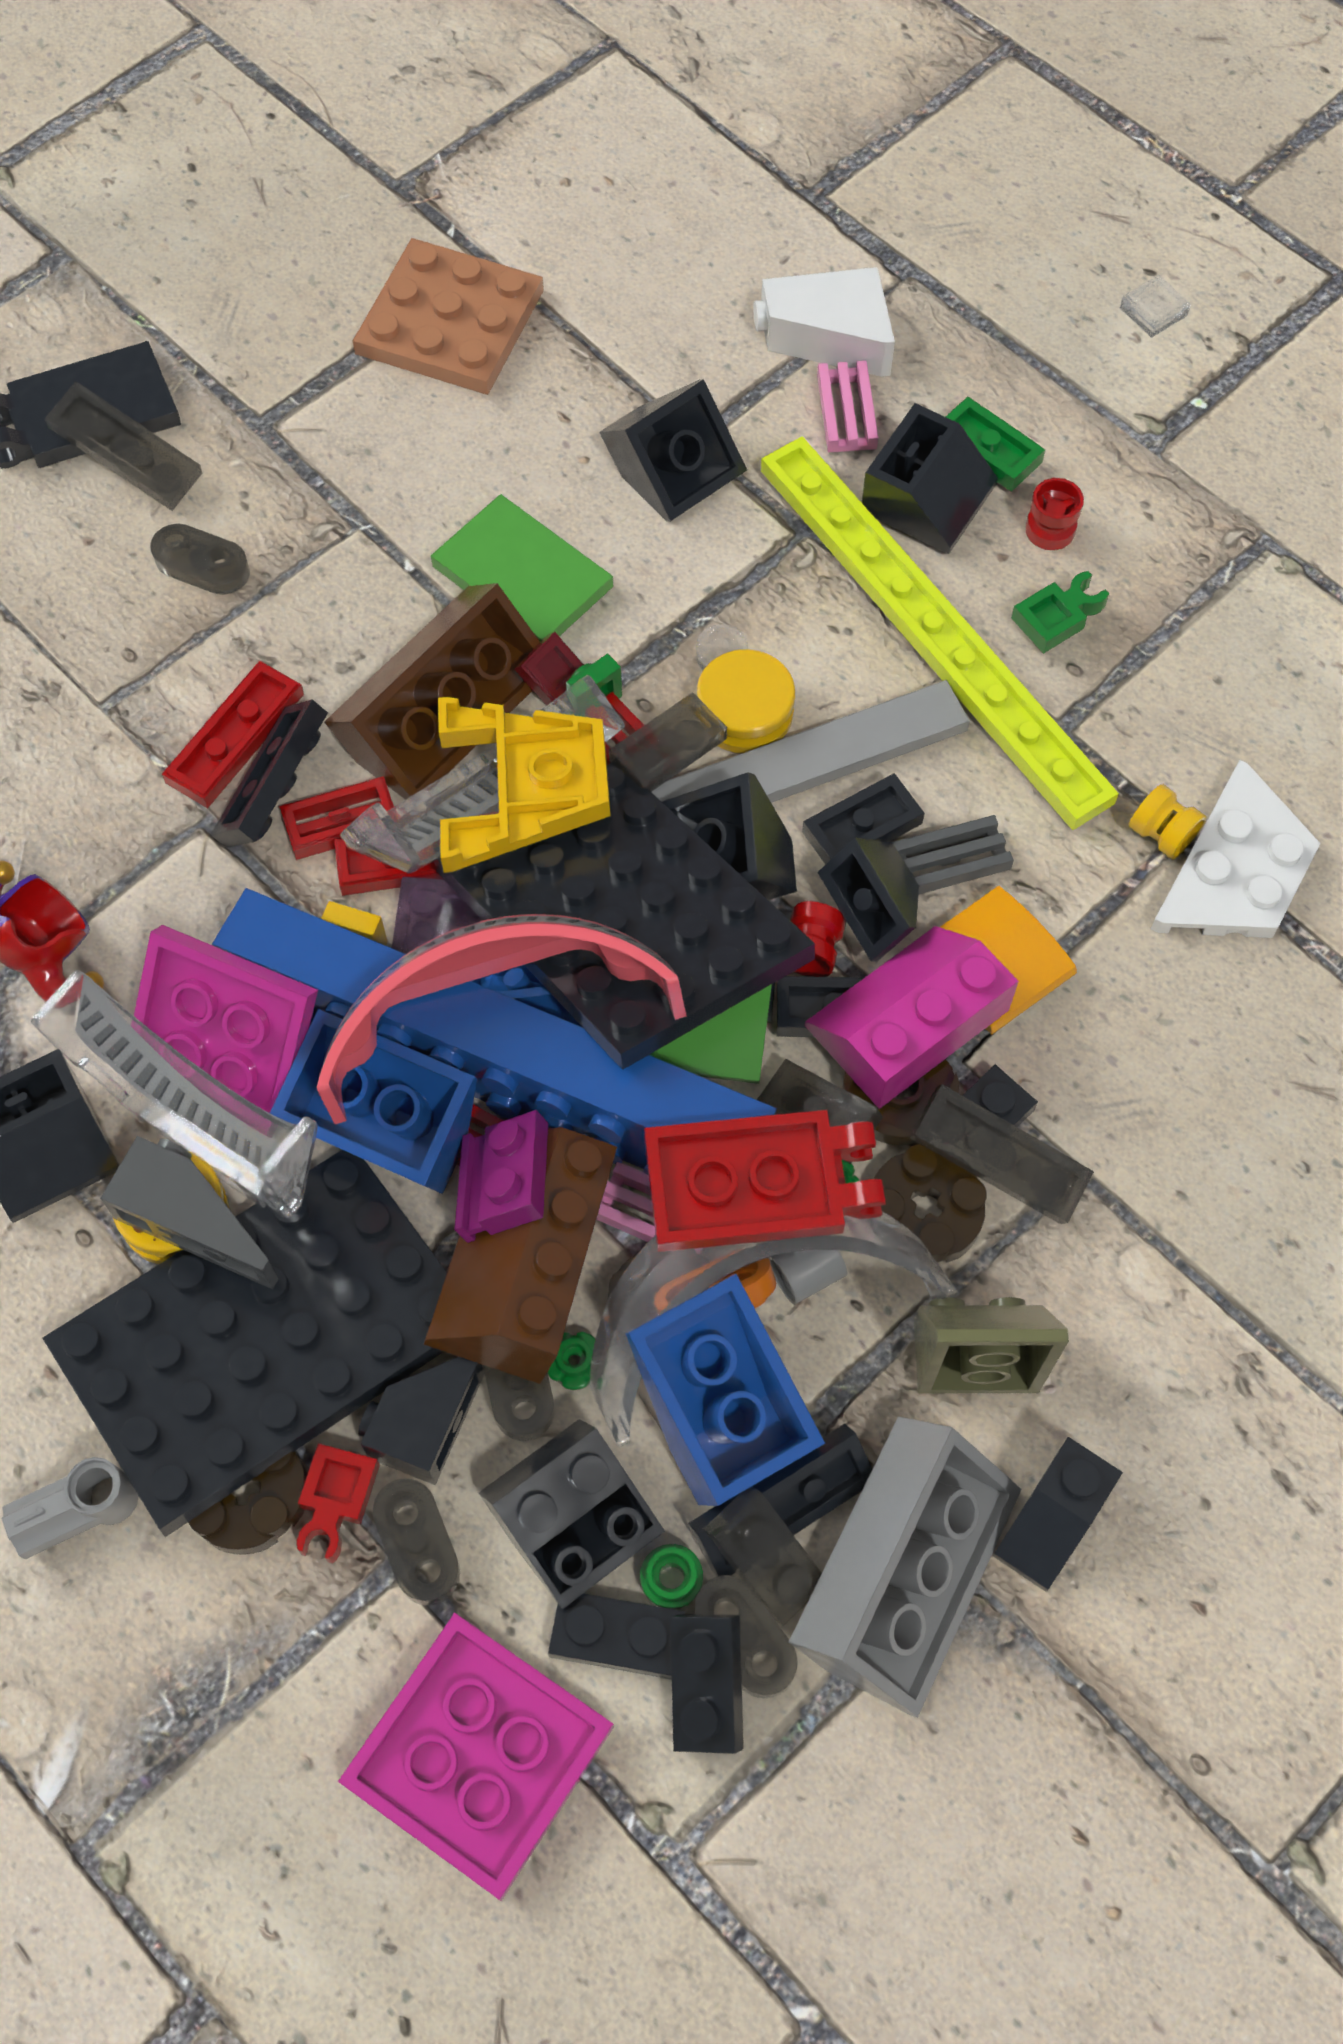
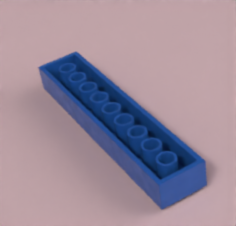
M245 888L212 943V946L317 989L318 993L310 1026L318 1009L344 1019L349 1009L364 990L388 967L406 955L248 888ZM472 981L398 1003L388 1008L381 1015L377 1023L378 1035L475 1076L477 1083L474 1097L486 1102V1106L497 1115L511 1119L537 1110L548 1122V1128L563 1127L617 1146L613 1164L625 1161L644 1169L643 1171L647 1175L649 1173L644 1128L776 1115L777 1111L775 1107L650 1055L622 1070L584 1028Z

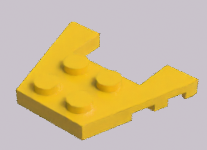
M438 698L439 737L442 748L497 743L499 797L498 814L440 819V855L444 873L454 872L611 816L603 719L535 710L533 717L505 713L504 706L484 702L482 709L461 707L457 698Z

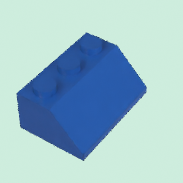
M318 1009L268 1117L311 1136L314 1135L317 1123V1139L443 1194L460 1158L463 1135L469 1132L477 1078L377 1034V1046L373 1055L364 1064L347 1072L343 1079L341 1093L347 1121L335 1125L318 1093L317 1084L327 1051L343 1019Z

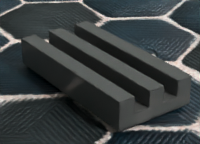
M995 815L892 842L912 875L915 871L937 865L946 866L960 862L963 858L989 851L992 852L993 856L914 877L919 885V894L1011 870L1014 862L1011 852H1006V840L1003 833H998V821Z

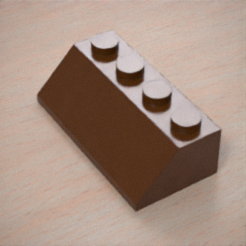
M498 583L467 586L328 717L324 723L357 764L376 778L384 776L386 784L390 789L410 804L417 805L477 746L442 748L439 737L438 698H457L461 707L482 709L484 702L504 706L505 713H511L533 691L514 668L540 641Z
M563 1127L548 1128L543 1218L490 1235L485 1230L476 1233L475 1240L468 1243L459 1235L423 1345L541 1384L558 1355L617 1146Z

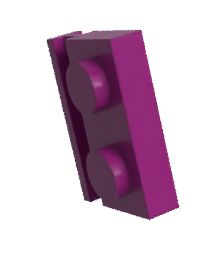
M537 1110L485 1128V1135L476 1138L471 1133L463 1135L454 1230L467 1243L475 1240L476 1233L485 1230L490 1235L543 1218L548 1122Z

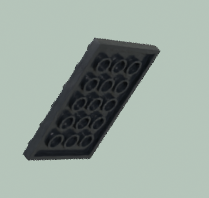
M615 760L607 765L611 816L454 872L444 873L440 851L433 854L436 872L482 921L524 914H547L580 918L611 927L631 936L653 950L671 966L678 976L686 1011V1017L676 1020L663 989L657 983L651 980L626 981L618 979L609 972L601 957L592 951L583 949L572 950L525 964L527 969L623 1070L815 960V943L623 765Z
M341 1150L309 1170L303 1197H293L277 1190L235 1216L271 1263L278 1277V1281L273 1289L190 1252L181 1250L42 1338L152 1519L165 1537L263 1473L266 1468L292 1451L293 1453L383 1393L387 1386L401 1381L444 1352L423 1344L447 1272L364 1159Z

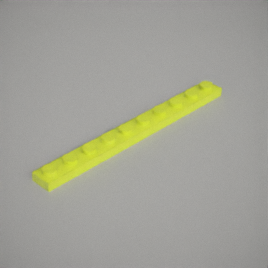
M803 436L761 459V472L942 681H948L955 696L1072 830H1075L1115 805L1119 794Z

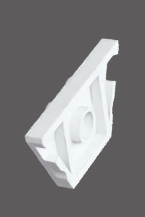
M1239 760L1159 910L1151 930L1157 933H1169L1171 927L1202 928V935L1225 936L1229 933H1240L1245 937L1273 938L1321 843L1248 763Z

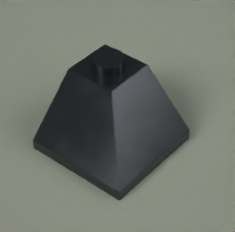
M704 379L697 380L634 409L599 432L622 478L665 521H672L747 471L745 463Z
M747 772L662 801L767 900L797 892L792 838L755 774Z

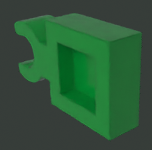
M1089 571L1081 572L1072 579L1068 590L1063 591L1053 582L1015 605L1011 619L1044 654L1083 630L1087 616L1096 615L1105 608L1109 592L1105 589L1097 595L1085 594L1083 591L1089 588L1092 574Z

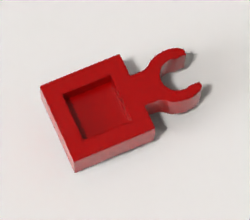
M318 1443L298 1501L302 1509L314 1512L311 1521L305 1524L298 1534L297 1549L301 1555H307L309 1543L315 1536L326 1535L330 1538V1545L324 1558L328 1563H334L338 1559L342 1549V1538L339 1531L342 1521L345 1520L361 1525L380 1467L377 1459Z

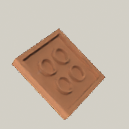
M411 238L353 339L355 354L488 395L544 291L543 277Z

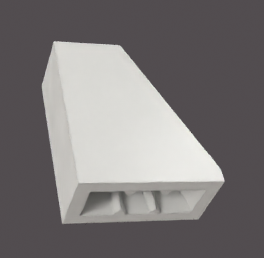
M878 267L762 279L761 300L754 301L753 311L756 331H764L768 351L819 363H828V365L836 367L837 362H847L848 368H856L857 361L867 360L869 374L880 377L891 375L895 340Z

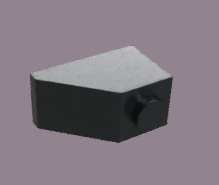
M854 838L817 872L871 962H878L916 928L919 885L892 842Z
M457 1357L387 1386L380 1402L372 1401L368 1405L359 1425L358 1436L363 1437L361 1446L367 1457L375 1458L380 1464L436 1486L485 1375L482 1364Z
M1067 1437L993 1554V1557L1047 1592L1093 1523L1123 1472L1078 1442Z

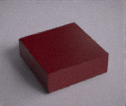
M553 632L548 634L514 670L548 708L556 706L567 695L566 682L584 664L559 635Z

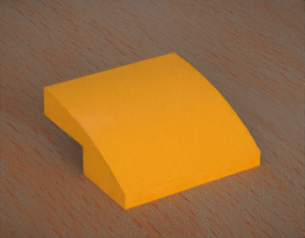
M997 886L940 926V928L980 940L1019 981L1009 1011L985 1028L991 1035L1077 973L1076 965L1054 937L1022 904L1000 886Z

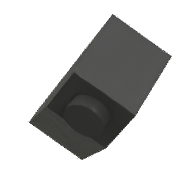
M137 1136L100 1198L113 1218L273 1289L278 1281V1277L268 1258L191 1161V1153L182 1146L167 1139H160L155 1144Z

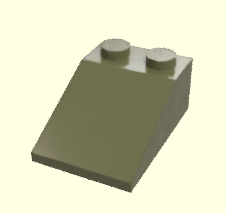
M953 1297L931 1300L929 1305H920L914 1322L918 1393H1039L1069 1342L1068 1329L1043 1305H1026L1025 1300L1021 1298H998L990 1301L989 1305H965L963 1299Z

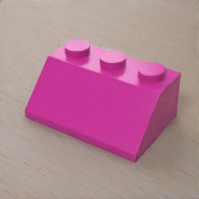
M934 926L805 1021V1027L880 1109L1008 1012L1019 981L980 940Z

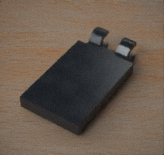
M149 341L6 383L10 394L0 393V468H11L31 458H35L38 468H42L181 425L178 410ZM14 424L15 429L6 426Z

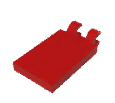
M819 1110L644 1128L658 1252L842 1234L845 1227L844 1216L856 1219H870L882 1216L881 1206L886 1203L882 1179H868L854 1183H845L842 1160L860 1162L873 1158L872 1148L876 1147L873 1122H856L830 1127L828 1111Z

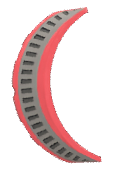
M524 914L488 919L457 928L435 937L407 953L388 967L364 990L347 1012L331 1041L320 1073L317 1090L334 1124L347 1121L341 1093V1086L345 1075L353 1068L364 1064L373 1055L377 1046V1023L381 1015L388 1008L410 999L567 951L583 949L592 951L600 956L609 972L618 979L626 981L651 980L657 983L663 989L676 1020L686 1017L678 976L664 959L638 940L611 927L580 918L561 915Z

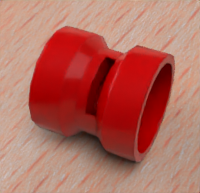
M1051 478L1044 480L1035 488L1025 530L1028 539L1035 546L1044 550L1055 551L1071 544L1076 534L1078 518L1081 515L1084 504L1083 493L1074 482L1064 478Z
M816 901L800 902L794 906L790 921L815 943V960L794 972L808 977L829 976L833 973L837 959V952L834 946L835 943L842 939L847 921L838 909L828 904Z

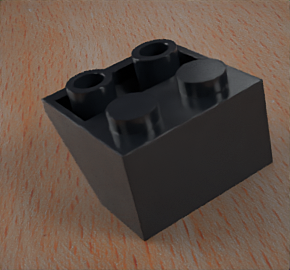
M914 403L865 472L862 504L877 520L950 554L997 485L998 477L959 423Z
M60 1049L50 1052L0 1077V1203L12 1223L116 1173L120 1165L77 1076Z
M580 1419L479 1492V1495L512 1544L562 1609L665 1532L597 1428Z

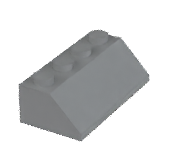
M898 1416L789 1643L831 1674L918 1718L1022 1489L953 1427Z

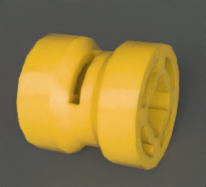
M1160 784L1137 808L1129 822V828L1141 837H1152L1158 842L1159 850L1173 860L1195 839L1205 824L1207 816L1194 806L1184 807L1177 801V795L1166 785Z

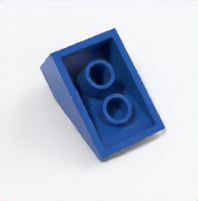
M737 1274L726 1278L626 1333L669 1450L698 1505L719 1506L825 1444Z

